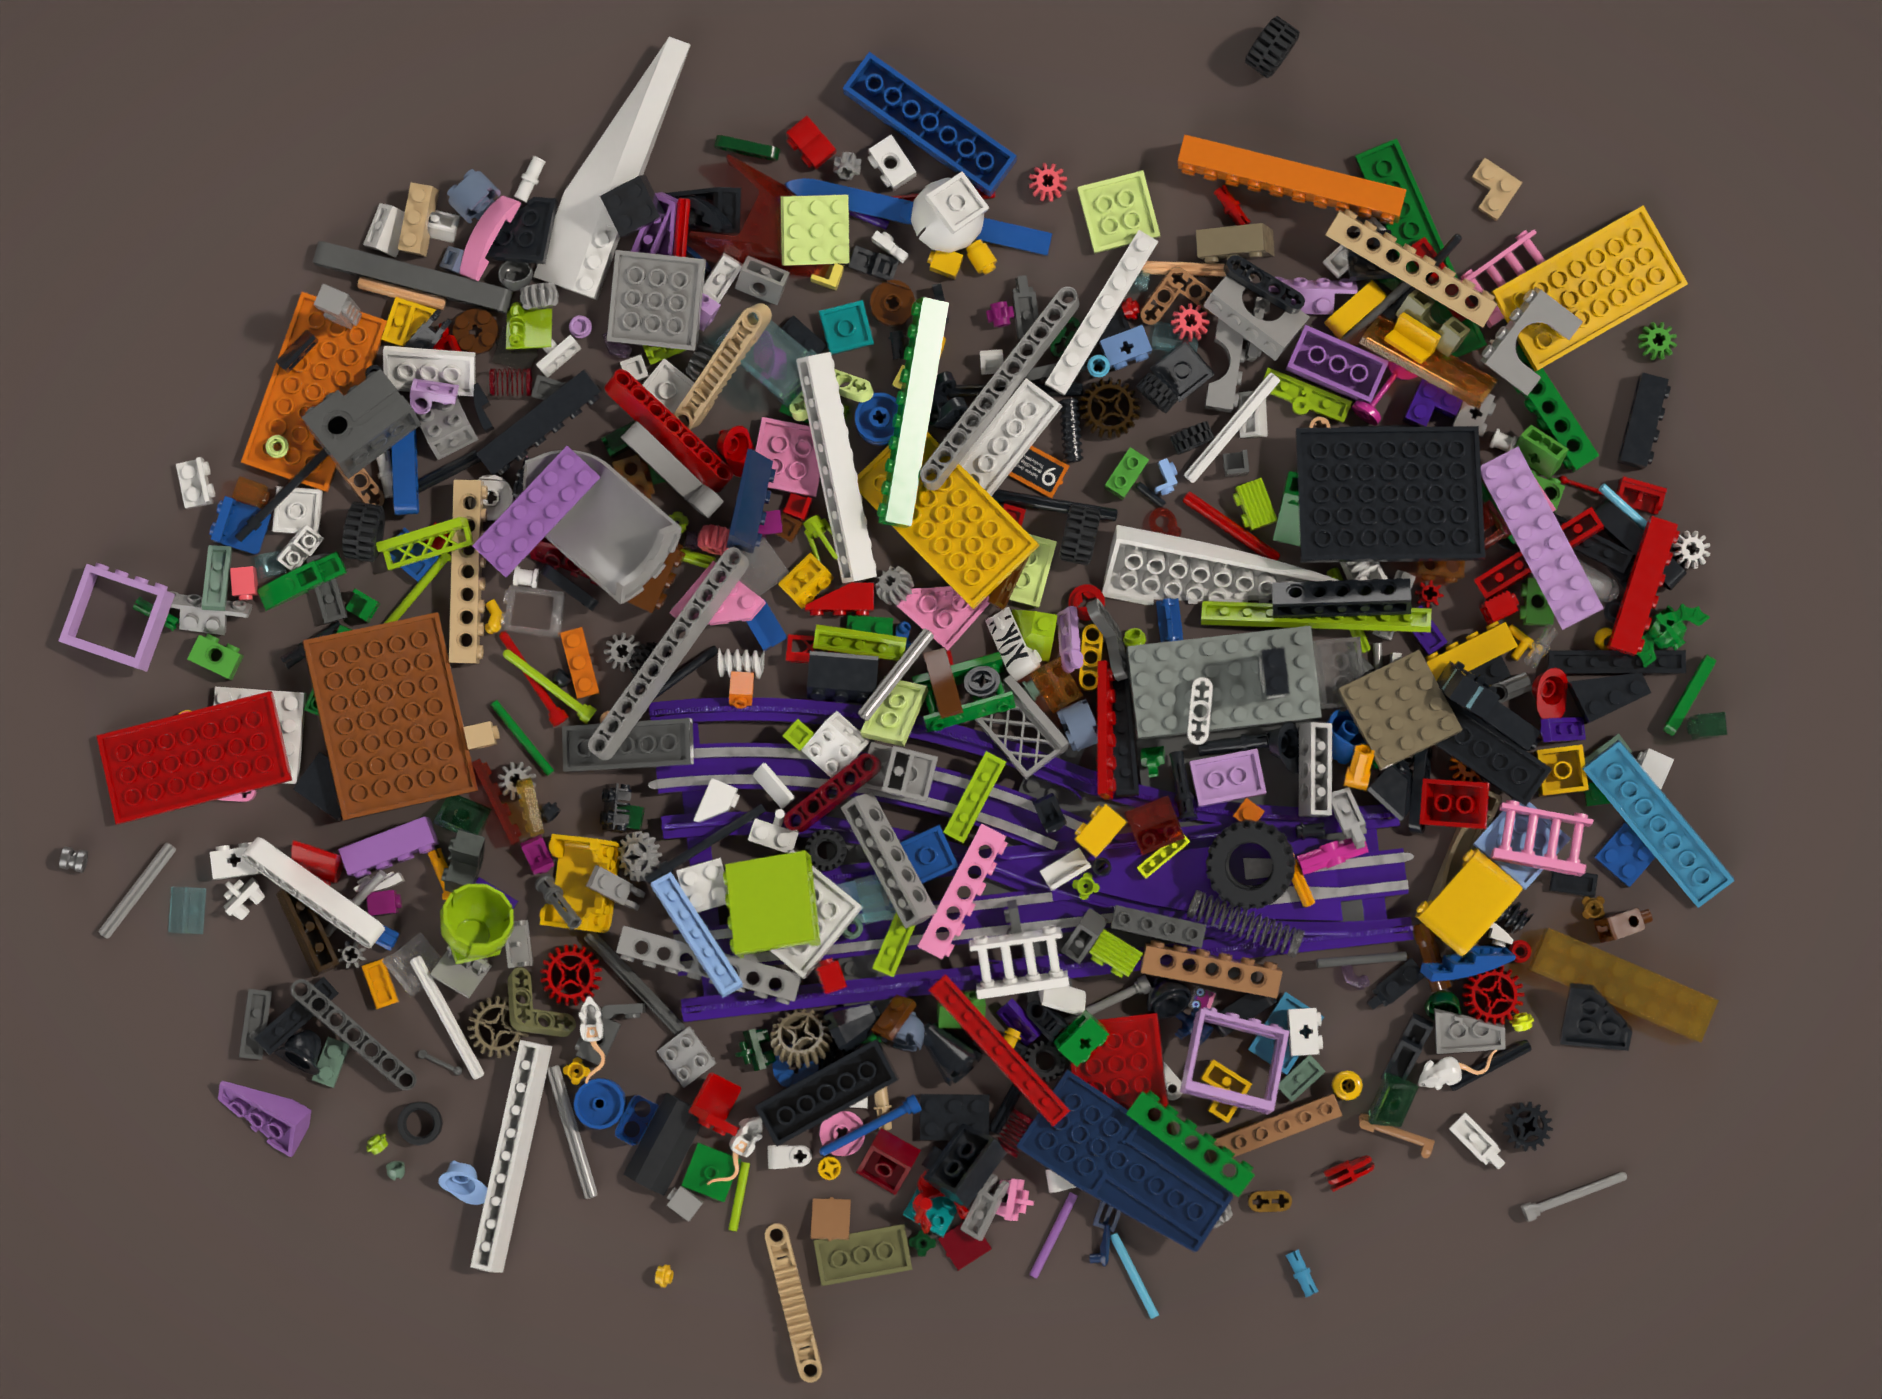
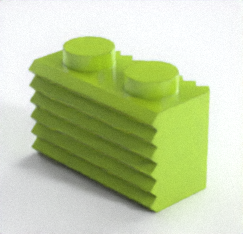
M1262 478L1235 488L1236 493L1233 494L1236 506H1241L1244 514L1241 515V519L1245 528L1249 527L1250 531L1277 522L1276 514Z
M1105 929L1102 930L1089 952L1093 955L1091 960L1101 966L1104 963L1112 967L1111 972L1120 978H1123L1124 975L1129 977L1143 954Z

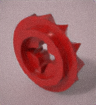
M1084 584L1072 591L1069 597V606L1077 607L1079 619L1089 621L1091 618L1087 607L1081 606L1078 608L1083 602L1081 594L1084 597L1086 596L1087 599H1099L1104 607L1105 598L1099 588L1094 585Z

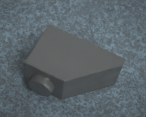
M1089 908L1060 952L1080 964L1109 920Z

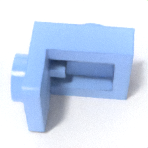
M1166 458L1157 464L1165 484L1154 489L1155 494L1161 492L1162 496L1175 491L1174 487L1178 484L1175 475L1178 474L1173 462L1169 463Z

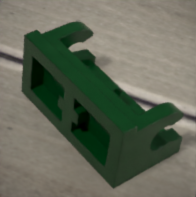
M635 420L601 438L611 458L631 449L621 439V436L636 422Z

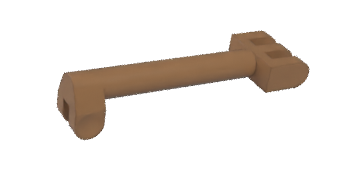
M1364 1113L1359 1115V1125L1362 1129L1370 1132L1376 1130L1420 1145L1422 1157H1430L1434 1140L1376 1121V1118Z

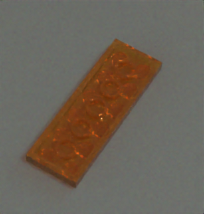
M1380 315L1362 336L1359 344L1368 350L1374 351L1385 357L1388 361L1394 362L1405 368L1408 372L1416 374L1428 383L1436 385L1448 394L1454 395L1465 401L1468 405L1478 409L1498 382L1497 379L1453 355L1447 357L1438 352L1437 349L1428 359L1419 364L1384 341L1386 335L1394 329L1396 324Z

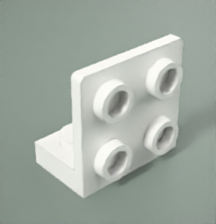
M836 711L812 736L802 749V752L832 778L849 765L871 741L867 738H862L860 731Z

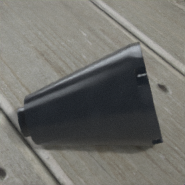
M930 1022L924 1026L923 1044L949 1086L952 1085V1081L956 1084L974 1068L972 1063L975 1059L978 1063L983 1055L979 1050L946 1028H939L937 1022L934 1024Z

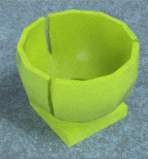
M466 884L454 890L440 910L441 935L451 948L456 964L500 955L502 947L514 930L512 905L502 892L487 884Z

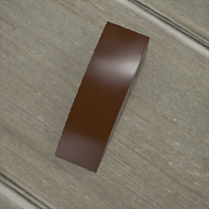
M945 647L923 653L941 719L963 713Z

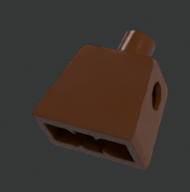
M1634 908L1593 922L1600 942L1604 943L1645 930L1644 924L1652 922L1653 917L1649 909L1640 911L1638 908Z

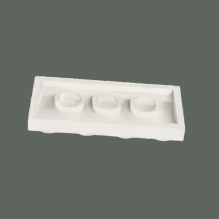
M384 346L383 372L398 391L410 392L413 379L459 385L458 395L474 397V352Z

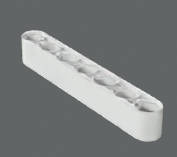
M257 837L243 853L242 857L249 865L364 947L371 948L385 931L384 926L378 920L266 840Z

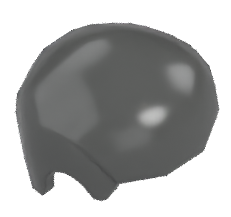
M506 261L500 266L498 271L500 283L511 291H518L522 287L528 286L532 281L533 268L528 263Z

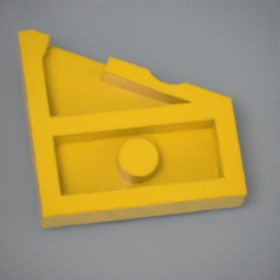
M395 297L381 340L404 347L424 321H428L436 309Z

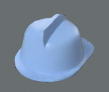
M452 1161L446 1173L439 1177V1185L465 1203L472 1205L485 1203L488 1188L477 1179V1172L474 1167L466 1163Z

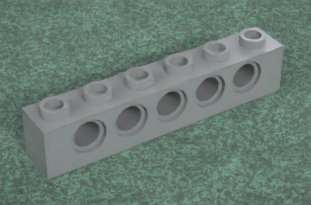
M873 792L854 797L843 805L841 809L904 927L909 928L920 924L936 914L937 911Z

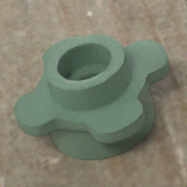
M1032 679L1028 682L1023 681L1024 687L1022 688L1036 701V697L1041 695L1040 690Z

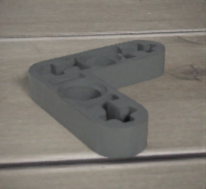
M1099 599L1087 602L1086 607L1091 620L1106 638L1111 669L1115 679L1121 681L1129 678L1125 648L1119 626Z

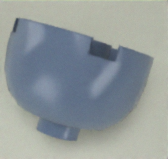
M914 1012L910 1014L892 1040L894 1042L893 1047L911 1052L917 1051V1048H922L925 1029L923 1023L916 1017ZM879 1037L883 1042L887 1043L888 1039Z

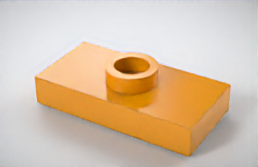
M384 958L363 965L362 969L376 1009L399 1002Z

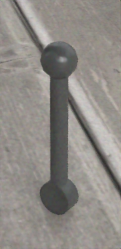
M426 1050L418 1052V1056L421 1059L431 1060L453 1071L457 1076L462 1073L461 1067H454L427 1054Z

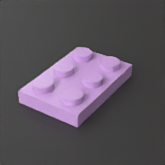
M1257 749L1189 762L1198 807L1266 795L1267 793Z

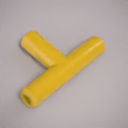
M1511 624L1508 627L1512 635L1520 641L1518 647L1510 655L1513 660L1518 661L1527 648L1531 649L1541 658L1547 654L1545 648L1516 626Z

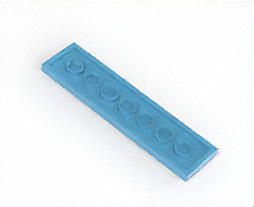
M1617 740L1583 767L1585 773L1698 908L1735 881L1734 877L1620 740Z

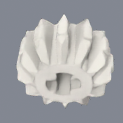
M1685 531L1684 537L1679 535L1677 540L1679 543H1672V547L1678 549V551L1673 552L1672 556L1679 555L1680 558L1676 561L1678 564L1685 561L1684 569H1688L1690 563L1693 569L1698 568V562L1704 565L1706 563L1704 557L1710 556V552L1704 550L1710 547V543L1703 544L1702 542L1706 539V536L1703 535L1698 539V531H1694L1692 536L1689 531ZM1693 545L1692 549L1696 552L1690 555V551L1686 548Z

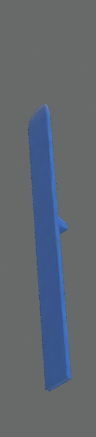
M802 178L785 182L787 189L796 196L848 195L849 211L912 225L911 216L914 201L816 179ZM984 218L981 233L976 237V240L981 239L984 242L1047 256L1052 233Z

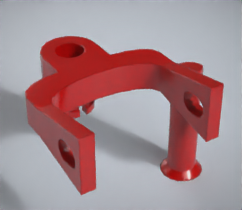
M926 1171L920 1175L917 1181L920 1194L915 1197L912 1203L916 1212L914 1221L921 1224L924 1234L928 1233L932 1226L926 1216L927 1210L932 1207L930 1199L945 1196L923 1179L927 1173ZM954 1202L961 1220L965 1219L969 1212L968 1209Z

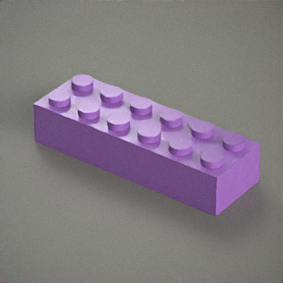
M566 446L472 546L501 574L508 577L601 477Z

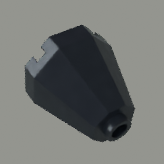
M870 1003L835 1007L823 1012L825 1021L828 1020L830 1023L828 1028L844 1056L852 1053L872 1033V1027L881 1016L877 1006L872 1007Z

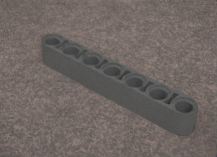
M299 979L292 983L290 992L293 998L397 1088L410 1090L415 1086L417 1078L413 1071L305 979ZM298 983H303L307 986L306 995L298 996L295 993L294 989ZM320 998L324 1001L325 1007L322 1011H315L313 1009L312 1002L314 999ZM334 1013H338L342 1017V1023L337 1027L331 1025L329 1021L330 1016ZM351 1028L357 1029L360 1034L359 1039L355 1042L347 1038V1032ZM369 1043L377 1047V1053L373 1057L367 1056L364 1051L365 1046ZM386 1058L393 1060L395 1064L390 1072H386L382 1068V1062ZM404 1073L409 1074L412 1078L411 1084L407 1087L402 1086L399 1081L400 1076Z

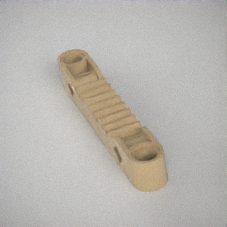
M759 303L742 312L675 411L674 415L690 430L702 423L714 405V400L718 398L717 395L722 392V388L727 385V381L737 370L736 367L741 364L740 361L746 357L745 354L750 351V348L756 343L770 323L772 313L767 305ZM754 313L757 314L758 320H756Z
M773 1223L766 1229L765 1240L798 1372L804 1381L815 1382L821 1376L822 1364L789 1232L783 1224ZM778 1228L783 1232V1238L780 1241H774L771 1238L770 1233L773 1229ZM786 1255L788 1256V1257H784V1258H781V1259H777L778 1257H782V1256H786ZM807 1364H813L817 1368V1373L809 1376L804 1372V1367Z

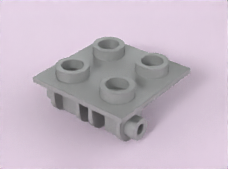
M448 945L447 951L430 973V976L465 997L470 998L492 965L487 963L488 960L483 959L456 964L451 948Z
M690 1026L657 1050L683 1088L716 1064L715 1058L710 1055L706 1049L707 1047L702 1044V1040H699L694 1033V1029L692 1030Z

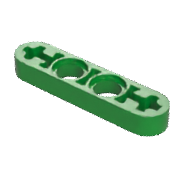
M1707 654L1703 657L1662 731L1671 736L1676 733L1712 671L1716 659Z

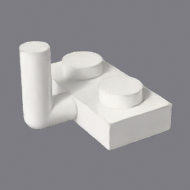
M778 809L775 812L773 824L755 818L748 841L788 854L794 849L799 833L782 827L785 812Z

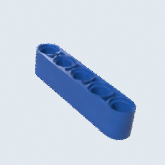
M415 429L392 446L395 515L419 514L417 435Z

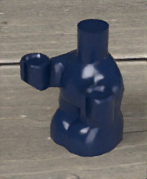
M1197 1007L1194 1008L1190 1015H1187L1185 1012L1176 1015V1018L1183 1022L1182 1029L1179 1028L1178 1032L1175 1033L1179 1039L1182 1040L1187 1035L1191 1036L1196 1012L1200 1010ZM1204 1021L1199 1045L1203 1044L1214 1030V1027L1206 1024Z

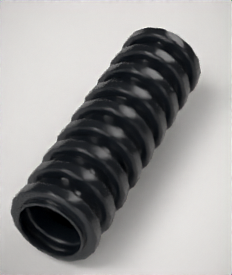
M1075 398L1062 399L1058 403L1063 406L1059 410L1062 413L1060 415V419H1062L1060 426L1063 427L1061 433L1064 435L1061 437L1064 441L1062 447L1065 448L1063 451L1065 455L1063 461L1067 463L1080 462L1084 457L1081 456V453H1083V449H1080V446H1082V442H1080L1082 436L1079 435L1081 428L1078 427L1080 425V421H1078L1080 414L1077 413L1079 411V407H1077L1079 401Z

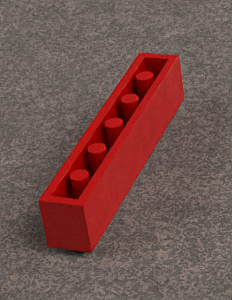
M1590 507L1561 525V528L1569 544L1574 548L1603 530L1604 525L1593 508ZM1519 551L1474 579V582L1487 601L1529 576L1532 572L1523 554Z
M1654 516L1648 518L1607 648L1630 656H1635L1637 652L1641 653L1645 639H1642L1644 630L1648 631L1652 621L1649 614L1651 608L1655 609L1659 599L1656 592L1658 587L1663 586L1666 574H1663L1665 565L1669 566L1673 553L1670 552L1672 543L1676 544L1679 537L1678 524Z

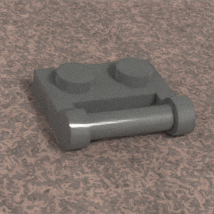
M645 1004L606 1005L601 1009V1015L606 1019L615 1018L618 1014H625V1018H641L640 1013H646Z

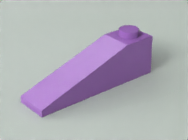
M222 1081L219 1085V1101L238 1117L246 1118L252 1124L250 1128L255 1132L258 1130L268 1138L266 1142L273 1148L289 1157L295 1154L309 1128L310 1109L292 1099Z

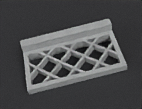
M1009 675L1003 680L1002 686L1005 693L1012 691L1016 708L1007 711L1006 720L993 719V714L990 715V718L981 717L974 720L1022 776L1027 779L1058 754L1061 755L1068 750L1069 741L1018 682ZM1010 710L1020 711L1023 714L1022 722L1009 720ZM992 723L1005 724V735L994 734L991 730ZM1008 725L1022 726L1021 737L1007 736ZM1024 727H1034L1037 731V739L1023 737ZM1007 740L1020 741L1019 752L1009 751L1006 748ZM1023 742L1036 743V753H1022ZM1039 744H1049L1054 751L1049 755L1038 754ZM1021 757L1035 758L1034 766L1026 771L1021 765Z

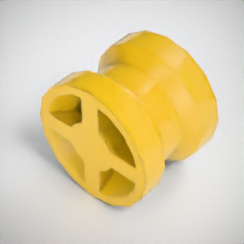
M825 1157L818 1165V1172L824 1179H835L841 1172V1164L835 1157Z

